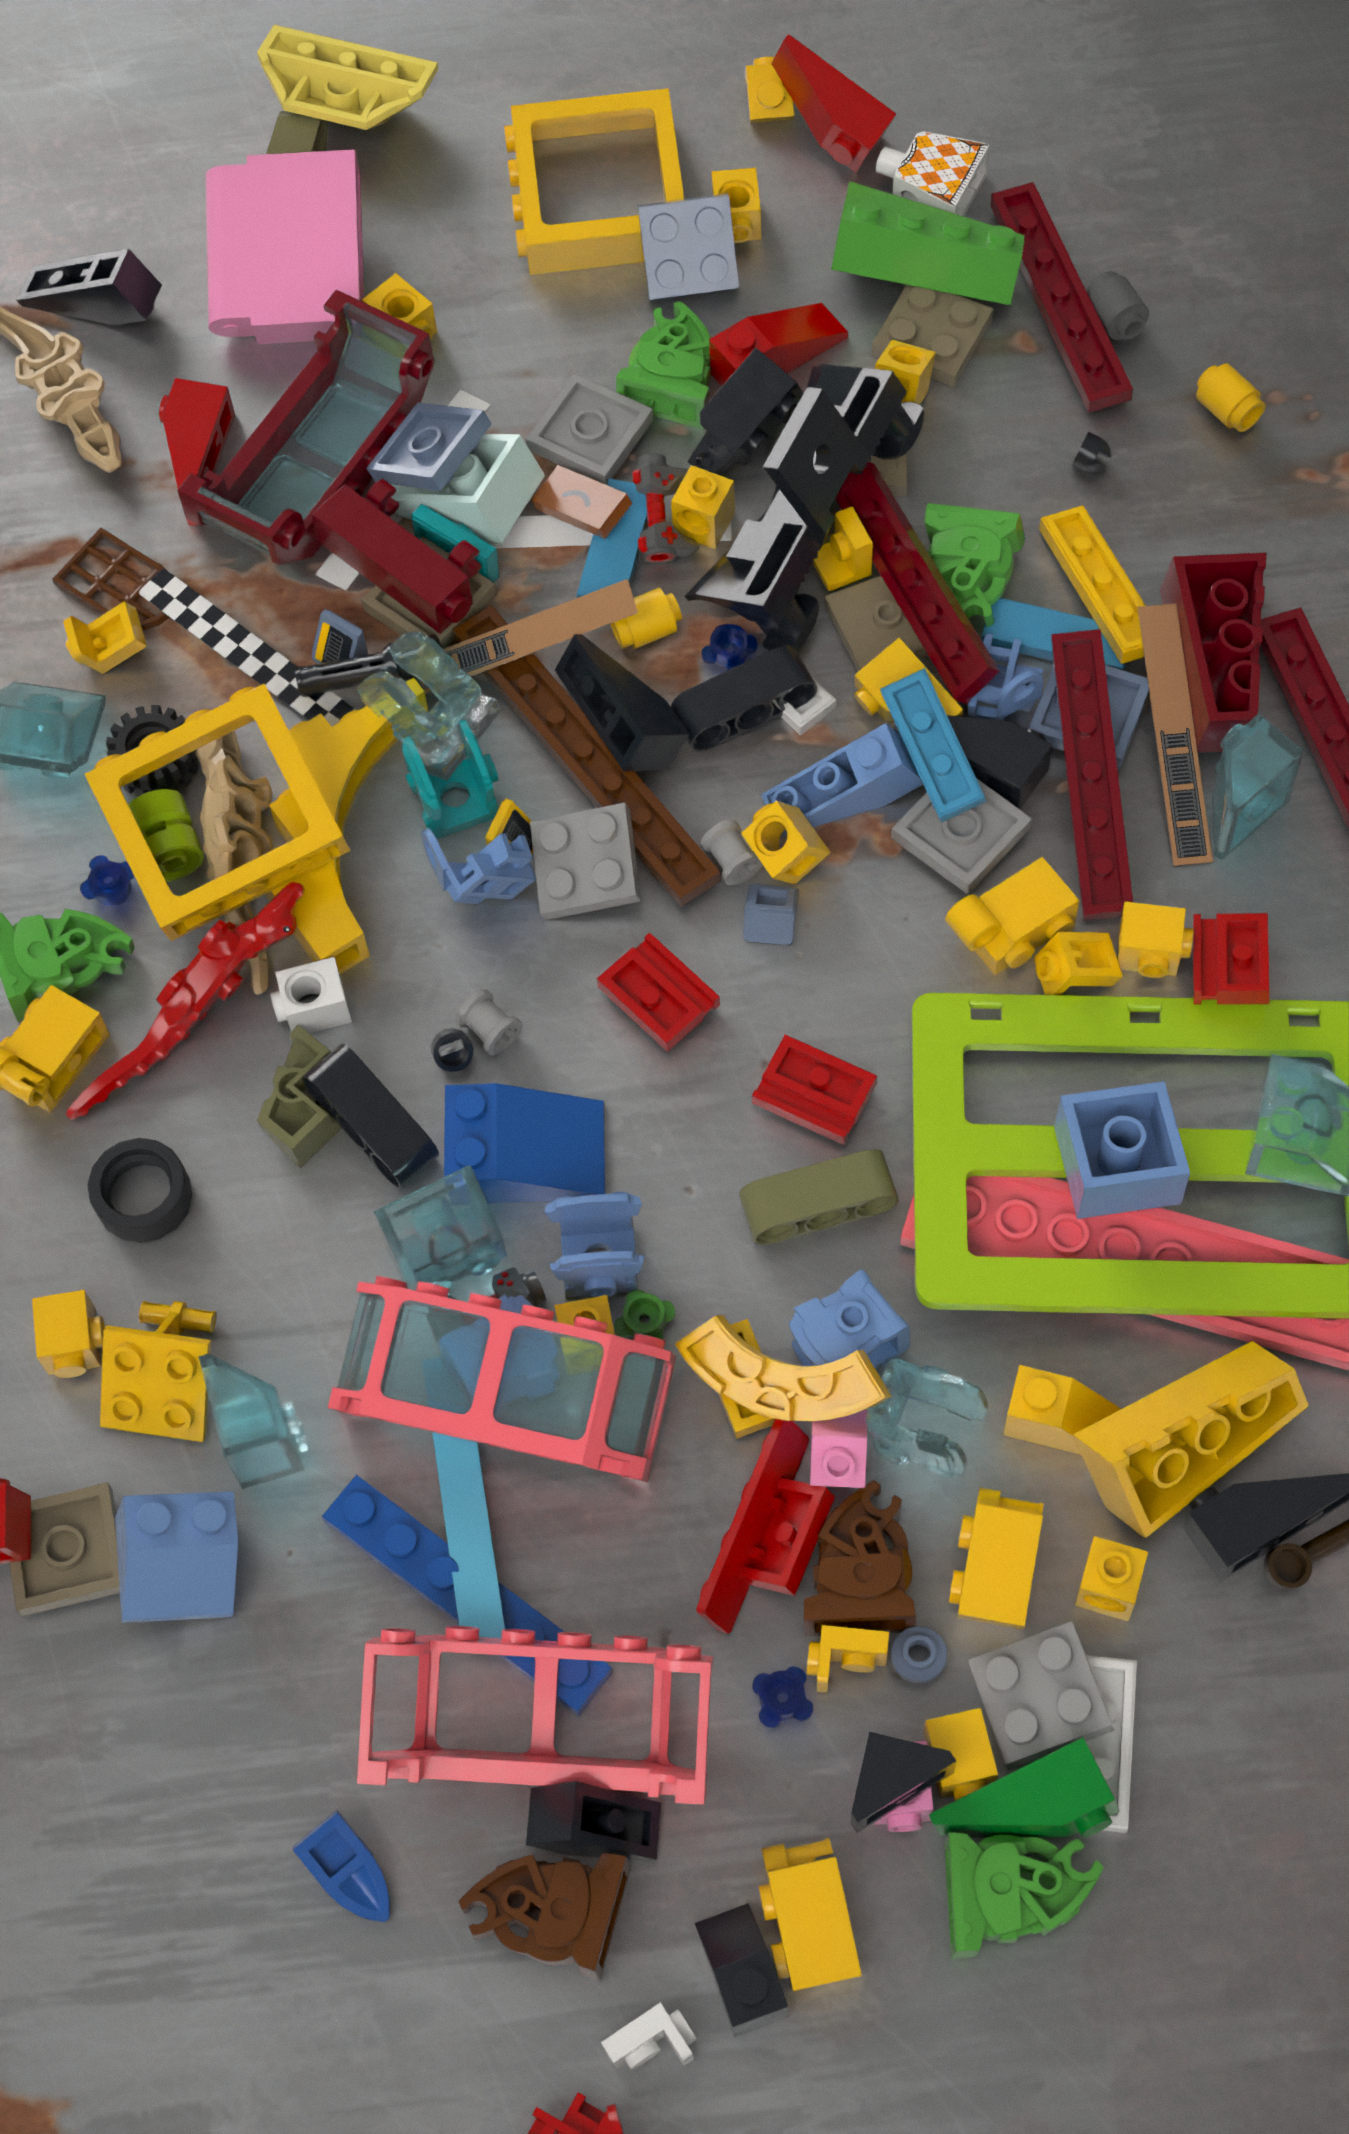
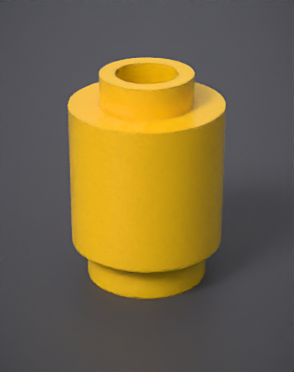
M1229 363L1209 367L1197 381L1196 399L1229 429L1235 428L1239 432H1244L1251 428L1264 413L1266 404L1261 400V392Z
M658 587L634 597L638 611L637 614L610 623L620 648L624 649L632 646L636 649L676 633V622L682 620V614L672 593L665 595L662 589Z

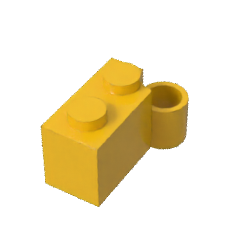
M1042 856L978 897L972 894L962 898L948 911L945 921L969 951H975L992 973L996 975L1009 966L1015 969L1023 965L1032 957L1036 948L1049 941L1057 932H1071L1075 927L1079 899Z

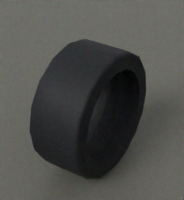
M134 1138L120 1141L104 1151L92 1166L87 1184L90 1203L107 1231L122 1240L139 1243L160 1239L175 1230L187 1215L192 1199L190 1179L182 1162L173 1149L158 1140ZM143 1165L157 1166L164 1170L169 1177L170 1191L160 1206L149 1213L136 1216L124 1215L115 1209L111 1203L110 1191L112 1185L121 1174L133 1167Z

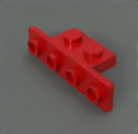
M775 1419L770 1432L764 1438L761 1454L750 1480L743 1488L741 1502L731 1526L722 1538L716 1562L708 1580L702 1586L696 1612L719 1632L729 1634L732 1631L750 1585L788 1595H796L818 1541V1535L824 1526L835 1496L826 1487L810 1486L809 1483L794 1481L809 1444V1437L793 1421Z

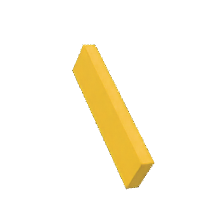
M1082 505L1041 517L1039 531L1097 626L1101 629L1102 634L1119 662L1123 664L1143 658L1144 650L1138 607L1146 605L1085 507Z

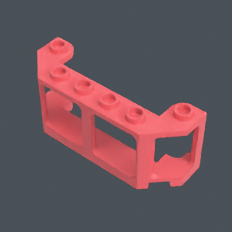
M446 1626L445 1635H415L416 1631L412 1629L384 1628L381 1629V1637H373L365 1643L357 1784L386 1785L387 1778L408 1779V1782L419 1783L421 1779H439L538 1786L577 1781L609 1790L648 1792V1797L675 1795V1803L701 1805L705 1803L708 1781L707 1751L710 1689L714 1657L701 1655L700 1646L673 1644L667 1645V1648L647 1647V1637L631 1635L614 1636V1645L591 1643V1634L579 1632L558 1633L557 1641L535 1640V1631L525 1629H503L501 1638L479 1637V1628L471 1626ZM442 1652L535 1658L532 1738L530 1749L527 1752L448 1749L441 1747L437 1743L436 1733ZM378 1655L419 1656L415 1736L413 1745L404 1750L372 1752ZM560 1659L654 1665L650 1754L646 1759L632 1760L565 1756L556 1751L555 1725ZM672 1672L700 1673L695 1770L677 1766L669 1759Z

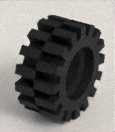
M151 705V713L148 714L145 713L143 706L135 708L137 717L131 718L126 712L120 717L123 727L114 723L110 729L113 737H107L106 740L107 756L113 754L123 755L139 747L140 742L148 735L160 731L167 733L183 725L185 718L182 715L177 717L176 711L169 707L163 715L160 705ZM195 750L123 786L124 790L129 794H132L135 790L137 796L153 790L170 789L178 791L176 784L179 782L187 787L191 783L189 773L196 775L199 768L196 762L199 760Z

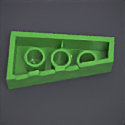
M849 181L831 270L1010 305L1022 258L1025 235L1018 234L1008 227L989 225Z

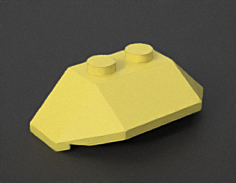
M273 25L257 51L258 60L284 111L364 130L387 122L421 99L438 71V62L278 25Z

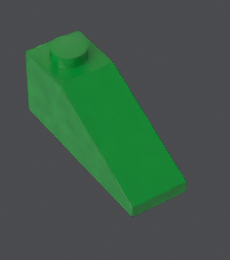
M1081 1738L928 1815L941 1837H947L949 1832L963 1833L969 1837H991L1003 1834L1018 1837H1070L1079 1832L1081 1837L1084 1838L1092 1836L1111 1825L1112 1819L1110 1816L1118 1813L1119 1809L1084 1738Z

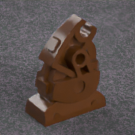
M875 1480L866 1484L865 1488L855 1491L838 1507H835L826 1518L825 1524L818 1535V1553L820 1556L818 1565H813L814 1589L817 1588V1595L804 1599L805 1637L821 1636L822 1625L886 1631L889 1633H901L907 1628L916 1626L914 1601L908 1596L912 1584V1563L908 1554V1540L903 1528L895 1521L901 1512L902 1499L894 1495L889 1507L885 1509L875 1508L871 1501L881 1493V1485ZM885 1534L892 1540L894 1549L887 1548L883 1538Z
M603 1853L593 1869L589 1865L582 1864L580 1860L563 1857L562 1862L556 1863L536 1861L532 1854L497 1866L494 1871L486 1875L467 1891L458 1902L464 1914L469 1913L475 1906H484L488 1909V1915L484 1922L469 1925L471 1934L475 1939H484L495 1934L498 1940L512 1952L528 1955L532 1959L547 1965L560 1966L576 1962L584 1976L600 1982L631 1868L626 1856ZM516 1924L528 1933L527 1938L516 1935L509 1927Z

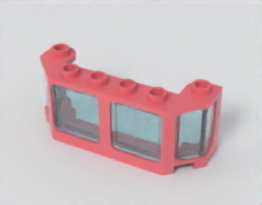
M376 1276L374 1284L358 1282L356 1292L360 1293L338 1386L337 1388L332 1387L328 1403L329 1409L583 1466L648 1483L677 1357L672 1351L664 1349L665 1340L642 1334H634L633 1340L608 1334L605 1333L606 1323L583 1317H575L573 1326L554 1322L555 1312L529 1305L522 1306L521 1314L500 1310L502 1300L475 1293H470L468 1302L448 1298L449 1288L418 1281L416 1291L406 1289L407 1283L381 1276Z

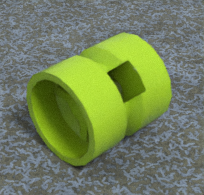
M170 789L153 790L138 796L128 804L166 882L184 878L195 872L202 865L205 857L196 831L191 827L192 820L181 793Z

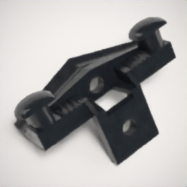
M833 364L813 366L804 394L763 465L765 471L776 484L770 507L757 521H745L731 548L685 595L688 601L703 600L713 602L733 610L749 621H755L766 635L762 645L767 650L783 645H791L797 650L806 642L816 623L819 603L815 597L809 594L796 593L800 588V583L805 582V574H809V567L813 566V559L818 558V551L822 548L829 529L835 520L829 508L849 473L862 474L867 466V462L871 461V455L882 460L897 459L905 455L917 440L924 422L925 413L921 405L914 402H902L907 391L893 371Z

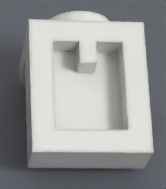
M660 2002L602 2041L601 2044L616 2069L627 2062L630 2069L633 2070L660 2052L661 2049L656 2042L663 2037L667 2038L678 2058L685 2066L694 2060L693 2053L688 2046L697 2039L680 2011L677 2009L668 2015Z

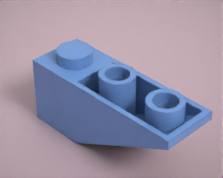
M885 723L762 793L761 796L765 805L779 801L798 807L811 826L816 827L884 807L922 786L923 783L901 735ZM784 830L780 837L786 836L787 830Z

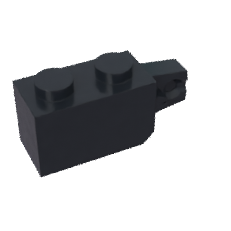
M755 348L700 411V425L706 433L687 462L695 467L722 475L737 461L745 466L751 458L753 460L757 459L768 448L771 442L770 436L782 423L786 424L804 392L793 378L760 350Z

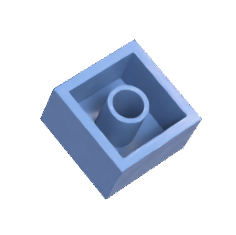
M1165 1081L1060 1096L1054 1129L1077 1219L1182 1204L1190 1171Z

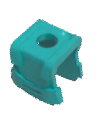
M466 720L457 721L464 744L466 759L428 773L411 737L408 736L403 740L402 751L406 768L410 772L405 777L414 794L418 793L424 808L423 820L427 829H431L436 839L494 819L498 811L492 784L499 781L496 767L489 753L483 755L478 741ZM451 788H463L469 793L468 800L458 807L447 806L442 801L443 794Z

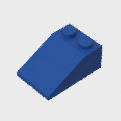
M498 1083L445 1085L444 1183L450 1205L554 1201L563 1196L578 1197L605 1194L604 1101Z

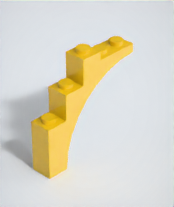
M414 678L402 685L390 687L379 699L360 710H353L341 718L339 723L332 727L325 717L319 714L309 721L297 723L289 730L342 835L344 834V827L356 794L375 764L399 738L429 717L424 690ZM289 788L281 793L276 801L269 804L276 829L286 842L303 835L308 829V823ZM340 857L290 881L301 883L305 888L304 897L298 900L295 907L294 915L297 927L293 934L313 962L334 957L339 974H342L370 956L364 933L346 904L343 895ZM290 882L266 893L265 896L271 901Z

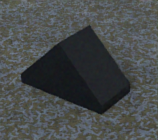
M869 1732L851 1811V1825L855 1832L859 1833L954 1774L956 1759L948 1750Z

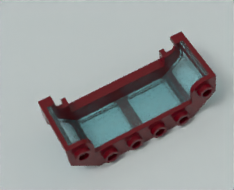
M337 289L323 305L325 312L335 316V321L326 333L318 330L314 335L317 352L222 473L217 475L208 470L203 476L204 479L190 473L177 490L187 519L200 526L209 525L269 555L272 562L278 565L312 558L322 544L317 540L311 514L339 488L346 484L360 496H363L364 489L373 479L366 468L418 402H422L430 374L434 367L435 359L432 353L429 333Z

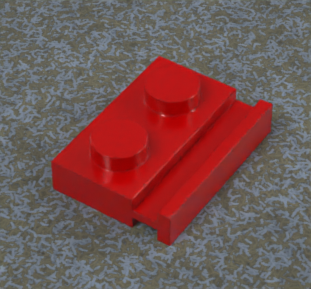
M1268 913L1216 914V919H1201V914H1193L1194 1005H1201V1000H1217V1004H1269Z
M650 932L644 937V941L638 947H632L596 978L598 988L667 1052L699 1025L710 1010H715L720 1006V996Z
M785 1034L762 1075V1081L751 1096L752 1104L845 1145L852 1127L857 1123L877 1085V1075Z

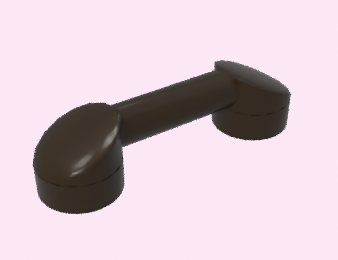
M1349 1519L1300 1546L1287 1543L1272 1548L1264 1559V1570L1268 1580L1274 1586L1284 1590L1304 1585L1311 1576L1313 1564L1349 1545Z

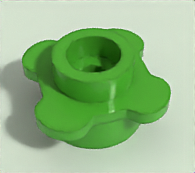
M642 1290L631 1291L626 1296L623 1316L617 1318L614 1322L615 1332L623 1338H634V1334H642L664 1340L663 1330L667 1322L674 1319L675 1308L670 1301H661L653 1294L645 1293ZM647 1315L650 1320L647 1323L640 1322V1317Z

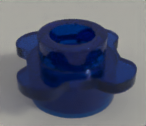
M734 624L720 625L711 634L710 645L702 649V659L706 664L716 663L725 667L726 670H730L744 663L749 654L756 652L758 642L753 635H747L746 631L740 626ZM734 648L732 652H727L725 649Z
M104 855L91 859L89 862L91 871L88 879L80 885L83 897L88 900L95 898L99 903L107 906L124 903L131 892L130 880L135 878L128 862L117 863L109 861ZM107 877L113 878L109 883L104 882Z
M792 1666L786 1671L780 1670L771 1674L760 1673L754 1678L752 1689L760 1698L762 1709L759 1712V1720L765 1727L776 1728L781 1721L790 1719L804 1722L811 1717L813 1704L810 1700L806 1699L804 1685L807 1677L802 1669ZM781 1692L788 1695L787 1701L780 1702L777 1699L778 1694Z

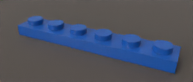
M356 1474L322 1515L324 1522L459 1625L452 1572H459V1567L456 1561L449 1556L448 1543ZM498 1582L505 1629L535 1631V1640L557 1641L558 1633L564 1631ZM499 1655L531 1681L535 1682L536 1662L534 1657ZM560 1659L557 1700L577 1716H580L612 1675V1667L604 1661Z

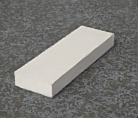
M1086 1655L1114 1727L1112 1732L1085 1741L1119 1809L1118 1813L1110 1816L1112 1824L1102 1831L1127 1833L1137 1660Z

